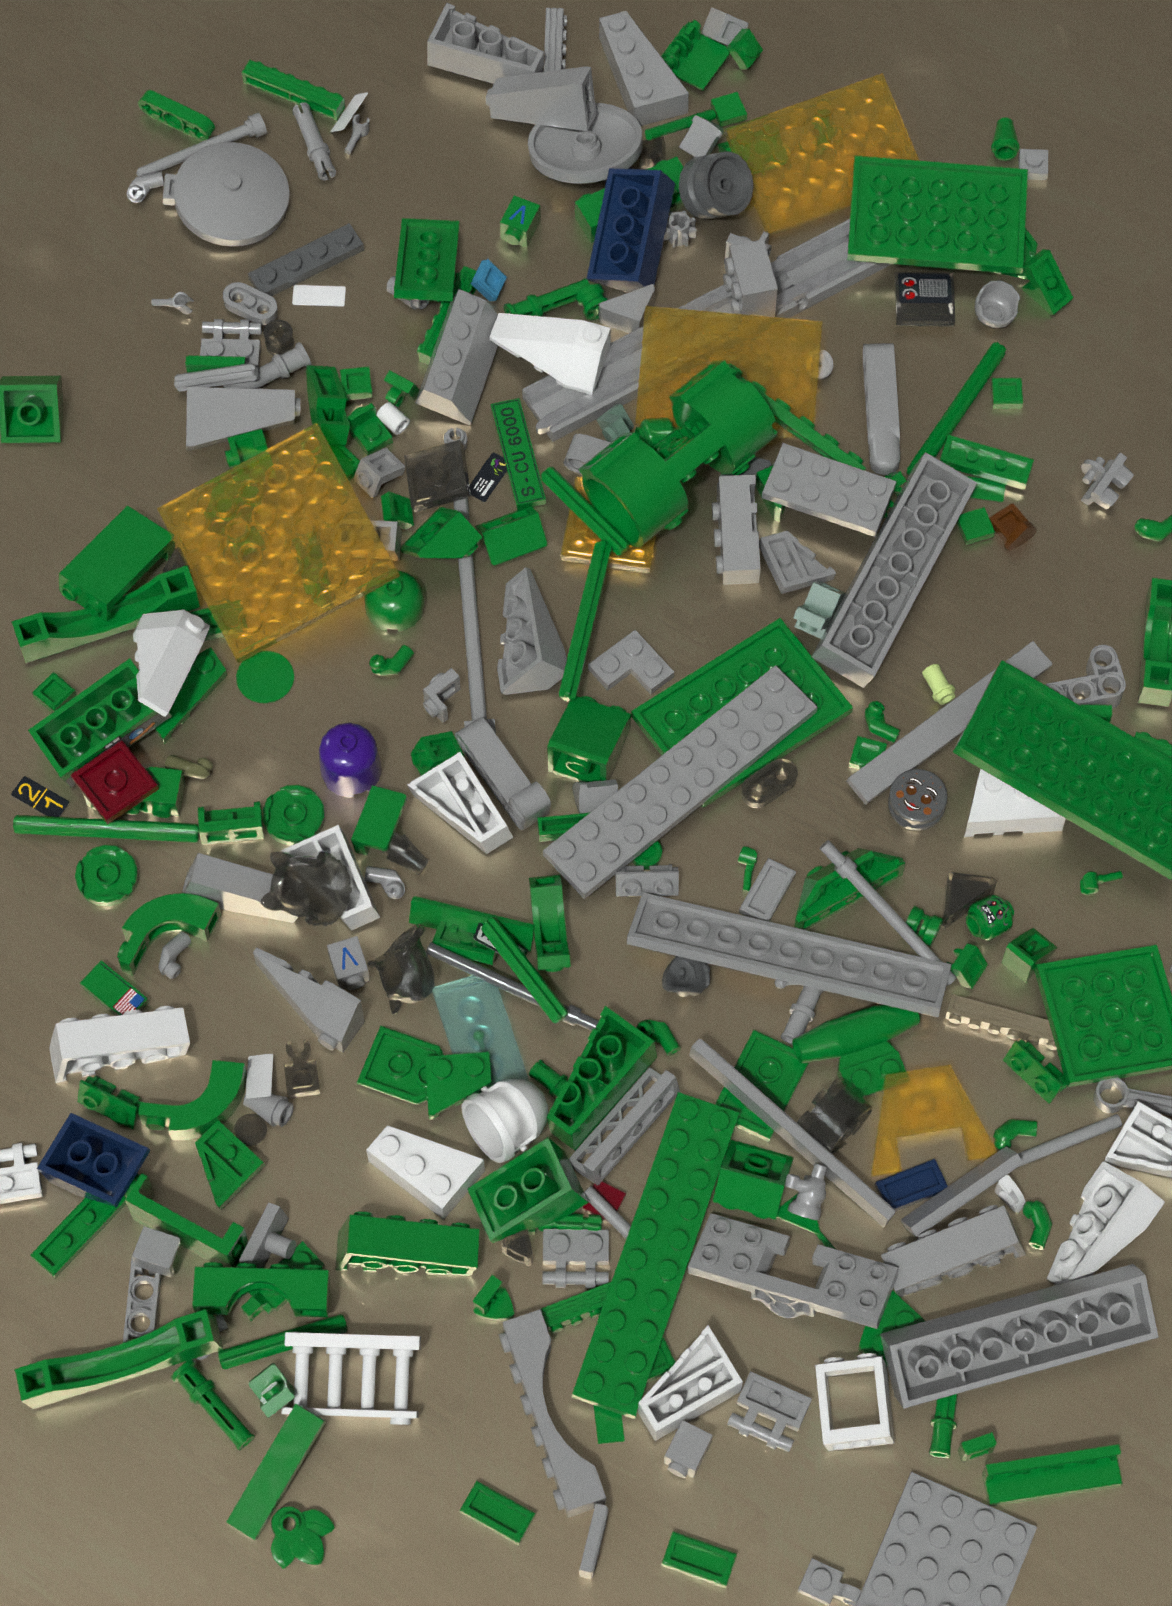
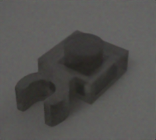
M304 1040V1050L300 1053L293 1052L291 1042H287V1056L293 1062L284 1064L288 1099L320 1094L316 1060L307 1061L311 1055L309 1041Z

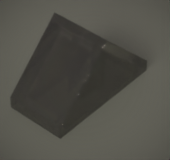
M948 872L945 883L942 912L944 920L942 926L945 929L967 914L969 906L974 902L993 895L997 881L993 877Z

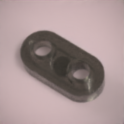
M780 758L749 776L742 784L741 796L744 803L752 808H762L792 789L797 782L798 770L796 765L788 759ZM782 774L785 775L787 779L784 781H780L776 778V776ZM753 791H759L762 793V795L760 797H754L751 793Z

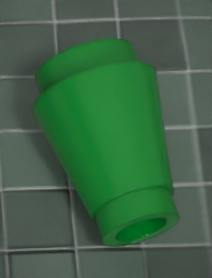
M1005 117L997 121L991 150L997 159L1008 161L1017 155L1020 145L1013 120Z

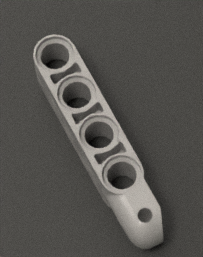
M894 343L863 344L869 464L874 472L888 475L896 472L899 469L900 426Z

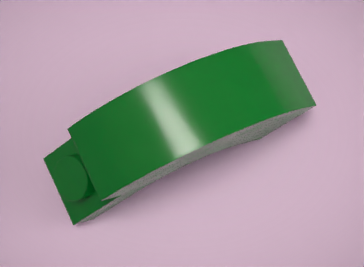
M560 875L529 878L538 970L557 972L564 968L571 967L570 953L566 935Z
M177 893L164 895L143 904L131 914L122 926L125 940H128V942L124 941L117 955L122 971L134 976L150 945L157 938L167 933L184 932L208 941L221 917L219 903L194 894Z
M212 1060L210 1079L205 1091L196 1100L188 1104L174 1106L140 1102L138 1115L142 1125L158 1131L169 1127L168 1131L171 1139L181 1141L201 1137L218 1120L224 1124L234 1114L244 1095L247 1080L245 1063Z

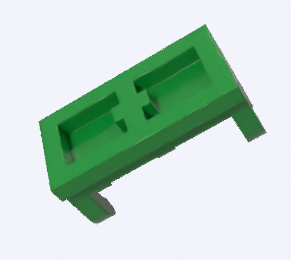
M260 801L254 802V807L206 811L204 807H198V828L202 845L264 839L262 805Z

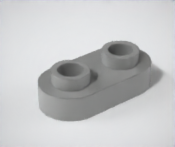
M234 282L229 284L223 291L225 307L230 312L247 320L268 325L278 316L276 300L272 296L247 284ZM236 299L243 300L239 303L234 302ZM261 311H267L265 314H259Z

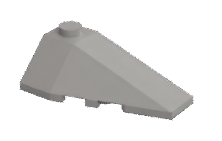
M525 567L506 583L503 617L507 618L506 632L501 634L500 644L504 645L503 658L498 660L497 666L500 690L504 695L550 689L562 679L567 661L564 646L531 569Z
M256 948L253 952L256 965L318 1037V1042L329 1050L336 1048L344 1053L365 1023L361 1000L327 980L322 985L319 984L308 971L302 969L297 974L293 972L294 969L286 961Z

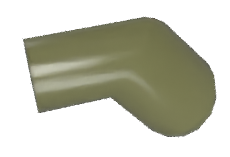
M169 755L165 761V768L182 770L183 776L203 780L211 775L210 771L213 769V763L204 757L199 758L196 764L180 757Z

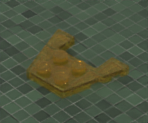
M950 1065L885 1075L871 1177L902 1172L896 1138L961 1128L967 1161L990 1158L997 1153Z

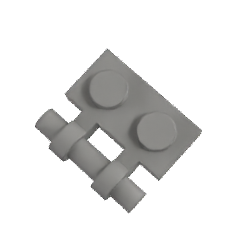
M214 319V322L203 321L202 332L214 333L213 339H201L200 356L245 357L246 364L254 363L259 368L261 343L260 340H250V334L261 335L262 323H250V320L224 322V319ZM224 334H240V339H224Z
M543 1229V1265H556V1271H543V1285H556V1288H566V1285H585V1288H595V1285L609 1283V1272H595V1265H609V1230ZM566 1265H586V1272L566 1271Z
M750 1371L737 1400V1405L748 1409L745 1418L732 1412L727 1425L738 1429V1433L747 1438L751 1435L767 1442L766 1446L774 1450L778 1447L789 1452L794 1440L782 1435L785 1427L797 1432L799 1431L812 1398ZM759 1414L775 1421L773 1430L755 1423L757 1415Z

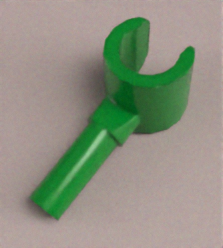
M747 846L742 847L738 858L739 863L746 865L743 892L750 891L752 872L758 859L757 851Z
M1118 871L1104 875L1087 872L1080 880V891L1085 895L1095 894L1099 892L1098 884L1122 879V872Z

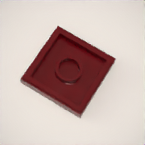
M122 740L71 774L74 783L107 825L159 790L157 783Z

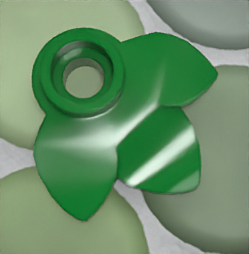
M294 1507L280 1508L275 1512L271 1520V1528L275 1535L271 1544L272 1557L283 1569L289 1566L294 1558L310 1565L322 1564L324 1548L320 1537L334 1530L333 1522L324 1513L315 1509L301 1512ZM286 1517H291L295 1522L294 1528L290 1531L283 1527V1520Z

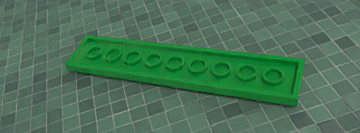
M678 1092L573 1389L572 1398L632 1419L636 1418L638 1403L642 1400L739 1118V1112Z

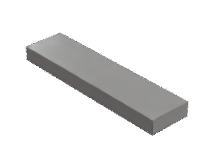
M1004 1147L900 1221L906 1230L918 1237L1022 1165L1021 1163L1023 1162L1015 1151Z

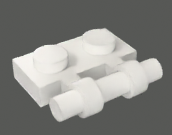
M21 1142L12 1144L11 1148L0 1149V1163L14 1160V1166L0 1168V1204L43 1197L40 1171L37 1169L38 1163H25L26 1158L38 1156L36 1143L23 1145Z

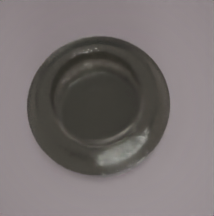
M246 1114L237 1120L234 1131L236 1137L246 1146H255L265 1139L267 1125L259 1115Z

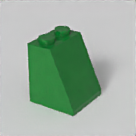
M577 696L576 700L569 701L547 745L548 771L579 782L610 780L631 727V714L619 706L613 705L609 707L598 703L595 699L588 696Z

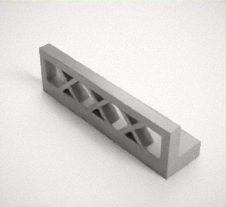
M649 1067L569 1158L572 1168L598 1186L673 1101L678 1092H680L676 1076L667 1070L661 1075ZM651 1080L655 1081V1083L650 1087V1089L644 1094L643 1089L647 1086V1084ZM634 1106L623 1118V1112L626 1110V1108ZM607 1130H613L607 1136V1138L604 1141H602V1136L604 1135V1133ZM592 1153L584 1164L580 1163L586 1154Z

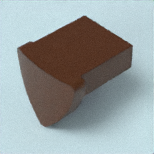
M1011 503L989 518L995 533L1005 543L1004 546L1008 551L1021 546L1037 532L1036 527L1026 519L1014 503Z

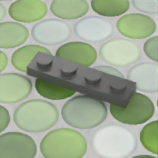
M349 223L249 272L248 277L255 289L273 296L364 251V244Z

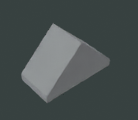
M651 284L599 303L600 323L627 333L645 326L655 304L654 285Z

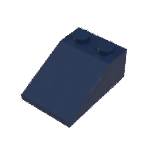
M70 1113L37 1169L50 1183L77 1196L117 1207L151 1150Z

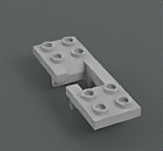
M710 1213L688 1265L689 1274L750 1291L751 1299L761 1301L772 1312L784 1318H795L803 1314L814 1317L817 1311L878 1329L898 1276V1267L818 1244L812 1261L813 1265L823 1267L814 1289L769 1275L777 1254L785 1256L790 1244V1236Z

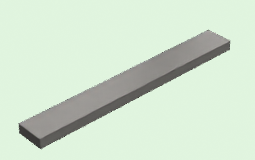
M1034 641L1005 661L1034 679L1052 666V662ZM996 669L847 779L846 782L865 805L891 787L894 780L900 774L915 769L963 733Z
M698 1039L692 1045L689 1053L691 1058L813 1166L815 1163L827 1166L825 1176L883 1228L894 1216L895 1209L702 1039Z

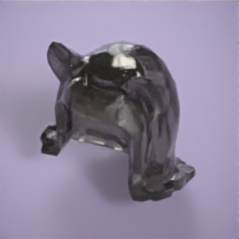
M320 851L317 857L310 855L294 857L286 852L271 853L270 860L275 870L271 879L270 892L261 899V905L270 911H284L298 917L306 916L305 921L308 925L312 926L322 925L326 927L327 925H332L338 918L343 916L344 911L348 908V904H350V894L353 888L351 887V876L348 873L347 867L342 865L341 860L336 859L335 856L326 851Z
M422 924L409 928L392 943L384 954L368 962V966L371 968L376 967L379 971L386 996L389 998L392 1014H397L403 1003H418L426 999L433 992L435 975L431 961L421 942V936L425 932L424 925Z

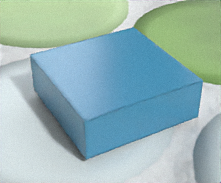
M487 259L481 261L471 285L489 302L495 301L507 276Z

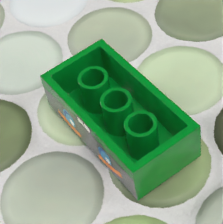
M130 658L28 730L60 778L70 788L76 785L71 778V774L121 740L127 747H130L172 717L170 713L164 717L138 701L136 675L139 673V669Z

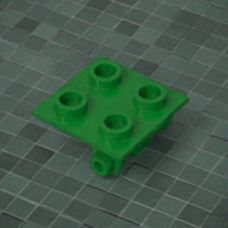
M692 20V22H687L661 57L677 78L703 91L730 53L726 46L701 34V24L696 20Z

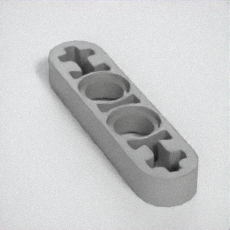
M131 1259L123 1343L130 1341V1338L136 1339L156 1330L162 1274L148 1271L150 1276L144 1275V1269L135 1266L133 1259ZM141 1284H149L153 1287V1294L147 1300H140L135 1296L136 1288ZM138 1316H146L150 1320V1326L144 1332H136L132 1329V1322Z

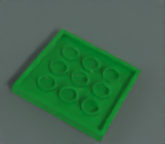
M1157 945L1041 963L1035 966L1034 972L1067 1087L1096 1083L1112 1078H1126L1172 1070V993Z

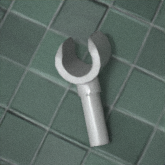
M356 114L353 117V133L344 150L345 153L351 154L359 138L369 134V118L364 124H359L360 115Z
M178 292L173 298L152 299L151 304L152 306L175 307L183 314H190L192 309L185 304L194 300L184 292Z

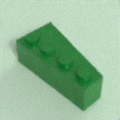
M604 1006L595 1029H592L587 1039L586 1047L581 1056H578L568 1081L564 1083L547 1115L550 1133L574 1151L657 1058L655 1041L607 1006Z
M360 1211L355 1212L354 1215L350 1214L338 1232L335 1270L347 1271V1265L350 1264L361 1265L364 1272H377V1269L393 1266L397 1273H412L419 1271V1268H425V1273L471 1276L478 1266L480 1229L470 1228V1225L466 1223H452L451 1226L438 1225V1221L433 1219H421L418 1222L406 1221L405 1217L399 1215L377 1218L373 1217L374 1215L370 1212Z

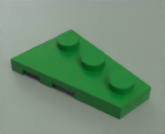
M211 647L197 655L169 711L172 717L154 729L164 744L172 737L171 733L179 724H183L190 717V712L201 701H204L228 675L226 668Z

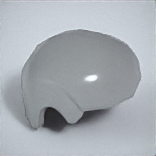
M1002 280L990 281L982 287L976 297L975 314L984 325L992 328L1006 327L1014 321L1018 314L1020 296L1011 284Z

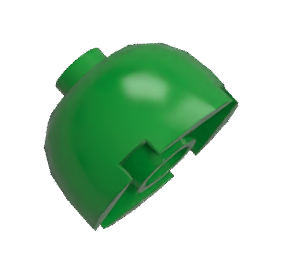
M399 570L382 572L371 580L364 596L366 615L372 624L384 631H388L387 629H397V632L405 631L415 626L422 618L424 612L423 589L417 579L407 572Z

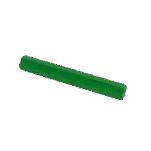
M548 467L542 472L541 480L601 540L609 543L616 555L621 556L629 549V541L554 467Z
M496 918L487 920L481 928L485 936L551 1021L557 1024L564 1020L568 1015V1010L499 921Z
M339 1314L218 1352L221 1367L229 1369L292 1350L293 1346H285V1332L344 1334L348 1331L345 1317Z

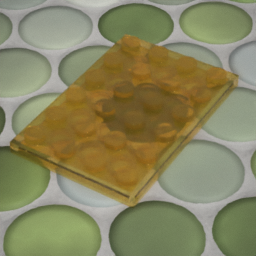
M883 73L727 128L724 132L732 153L738 154L747 163L752 173L754 187L751 199L765 232L770 233L769 236L851 207L855 156L919 161Z
M645 306L635 425L640 426L644 419L666 417L672 421L674 427H678L673 416V403L669 396L712 361L726 360L728 364H733L743 372L741 377L751 383L756 381L767 390L766 395L774 401L777 398L781 399L791 407L790 412L798 418L804 416L814 423L823 321ZM776 422L772 424V428L778 432L776 438L798 439Z

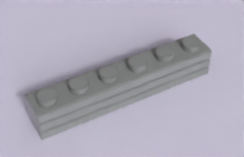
M546 8L544 72L562 70L566 66V59H562V55H566V44H563V40L566 41L567 30H563V26H567V15H564L563 8Z

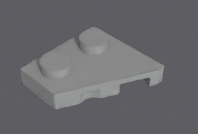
M788 531L765 536L759 540V548L781 594L812 586L813 582L831 581L836 575L833 568L829 567L826 569L814 559L816 554L808 547L802 546L798 539Z

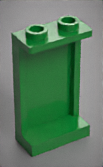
M127 505L59 573V591L67 600L74 601L84 607L90 615L98 616L107 622L111 618L112 606L161 557L168 561L175 554V535Z
M142 1173L138 1180L133 1179L125 1193V1202L133 1220L148 1228L179 1237L182 1247L210 1262L221 1263L223 1267L236 1268L237 1264L241 1263L239 1259L249 1242L244 1227L232 1222L222 1239L153 1201L155 1192L147 1175Z

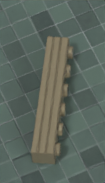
M951 994L945 1017L954 1024L965 1023L973 1029L983 1028L987 1029L991 1034L997 1035L1002 1033L1013 1040L1020 1038L1027 1040V1042L1030 1041L1032 1045L1042 1044L1046 1045L1050 1050H1057L1048 1020Z

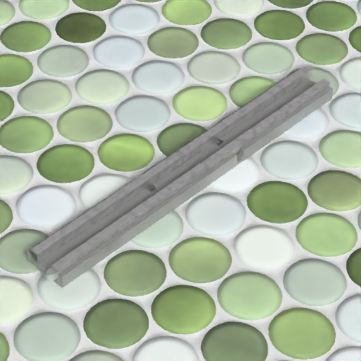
M849 219L777 256V260L771 262L778 288L775 320L740 327L738 316H733L731 312V291L726 292L723 284L679 307L677 312L671 315L668 313L612 342L593 395L565 388L558 384L556 379L550 375L523 388L522 398L538 420L536 433H547L551 441L554 442L596 420L614 405L621 404L623 406L712 359L713 354L719 355V353L726 352L892 264L847 260Z

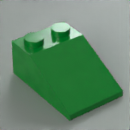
M550 1138L541 1141L467 1188L488 1238L492 1243L562 1220L589 1203L565 1151Z

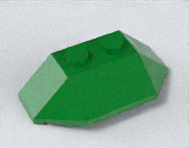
M857 848L852 852L844 851L841 853L844 857H850L857 865L856 870L875 890L902 876L904 872L905 861L900 857ZM833 863L824 868L817 866L806 875L794 928L806 930L864 896L847 878L843 879L834 870L835 865Z

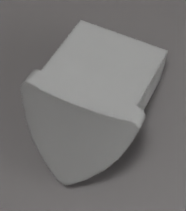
M694 116L692 119L693 123L679 147L694 157L710 155L719 138L722 137L724 130L720 125L710 120Z
M616 779L575 782L572 790L579 814L591 813L618 791Z

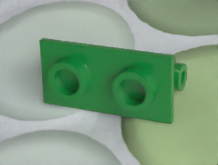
M1023 1039L1019 1042L1015 1041L1003 1061L1050 1104L1058 1092L1061 1093L1067 1087L1064 1074L1051 1062L1044 1067L1041 1062H1043L1045 1057L1030 1041L1027 1043Z
M97 1075L94 1077L88 1076L85 1081L81 1080L79 1082L78 1103L89 1110H94L112 1119L117 1124H123L131 1129L135 1128L136 1115L139 1112L140 1102H142L141 1097L124 1089L117 1096H114L113 1093L116 1091L117 1086L101 1079Z

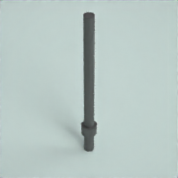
M430 942L425 954L540 1007L524 985ZM563 1004L568 1010V1015L563 1022L572 1026L577 1024L590 1031L595 1029L599 1020L582 1013V1009L577 1006Z

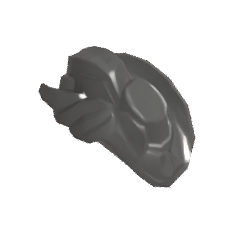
M676 956L663 973L662 987L667 992H676L681 997L701 994L710 984V967L704 962Z

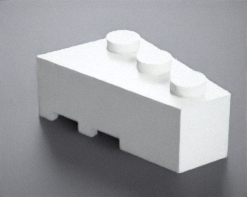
M980 769L964 837H974V834L984 833L1003 835L1004 832L1023 831V833L1062 831L1066 818Z
M388 1125L367 1148L368 1161L443 1220L468 1192L467 1188L474 1185L485 1172L484 1159Z

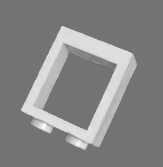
M865 1353L858 1355L857 1360L844 1361L843 1358L834 1357L825 1359L824 1364L815 1365L823 1445L828 1451L895 1443L887 1365L882 1357H877V1354ZM875 1371L880 1424L833 1430L828 1377Z

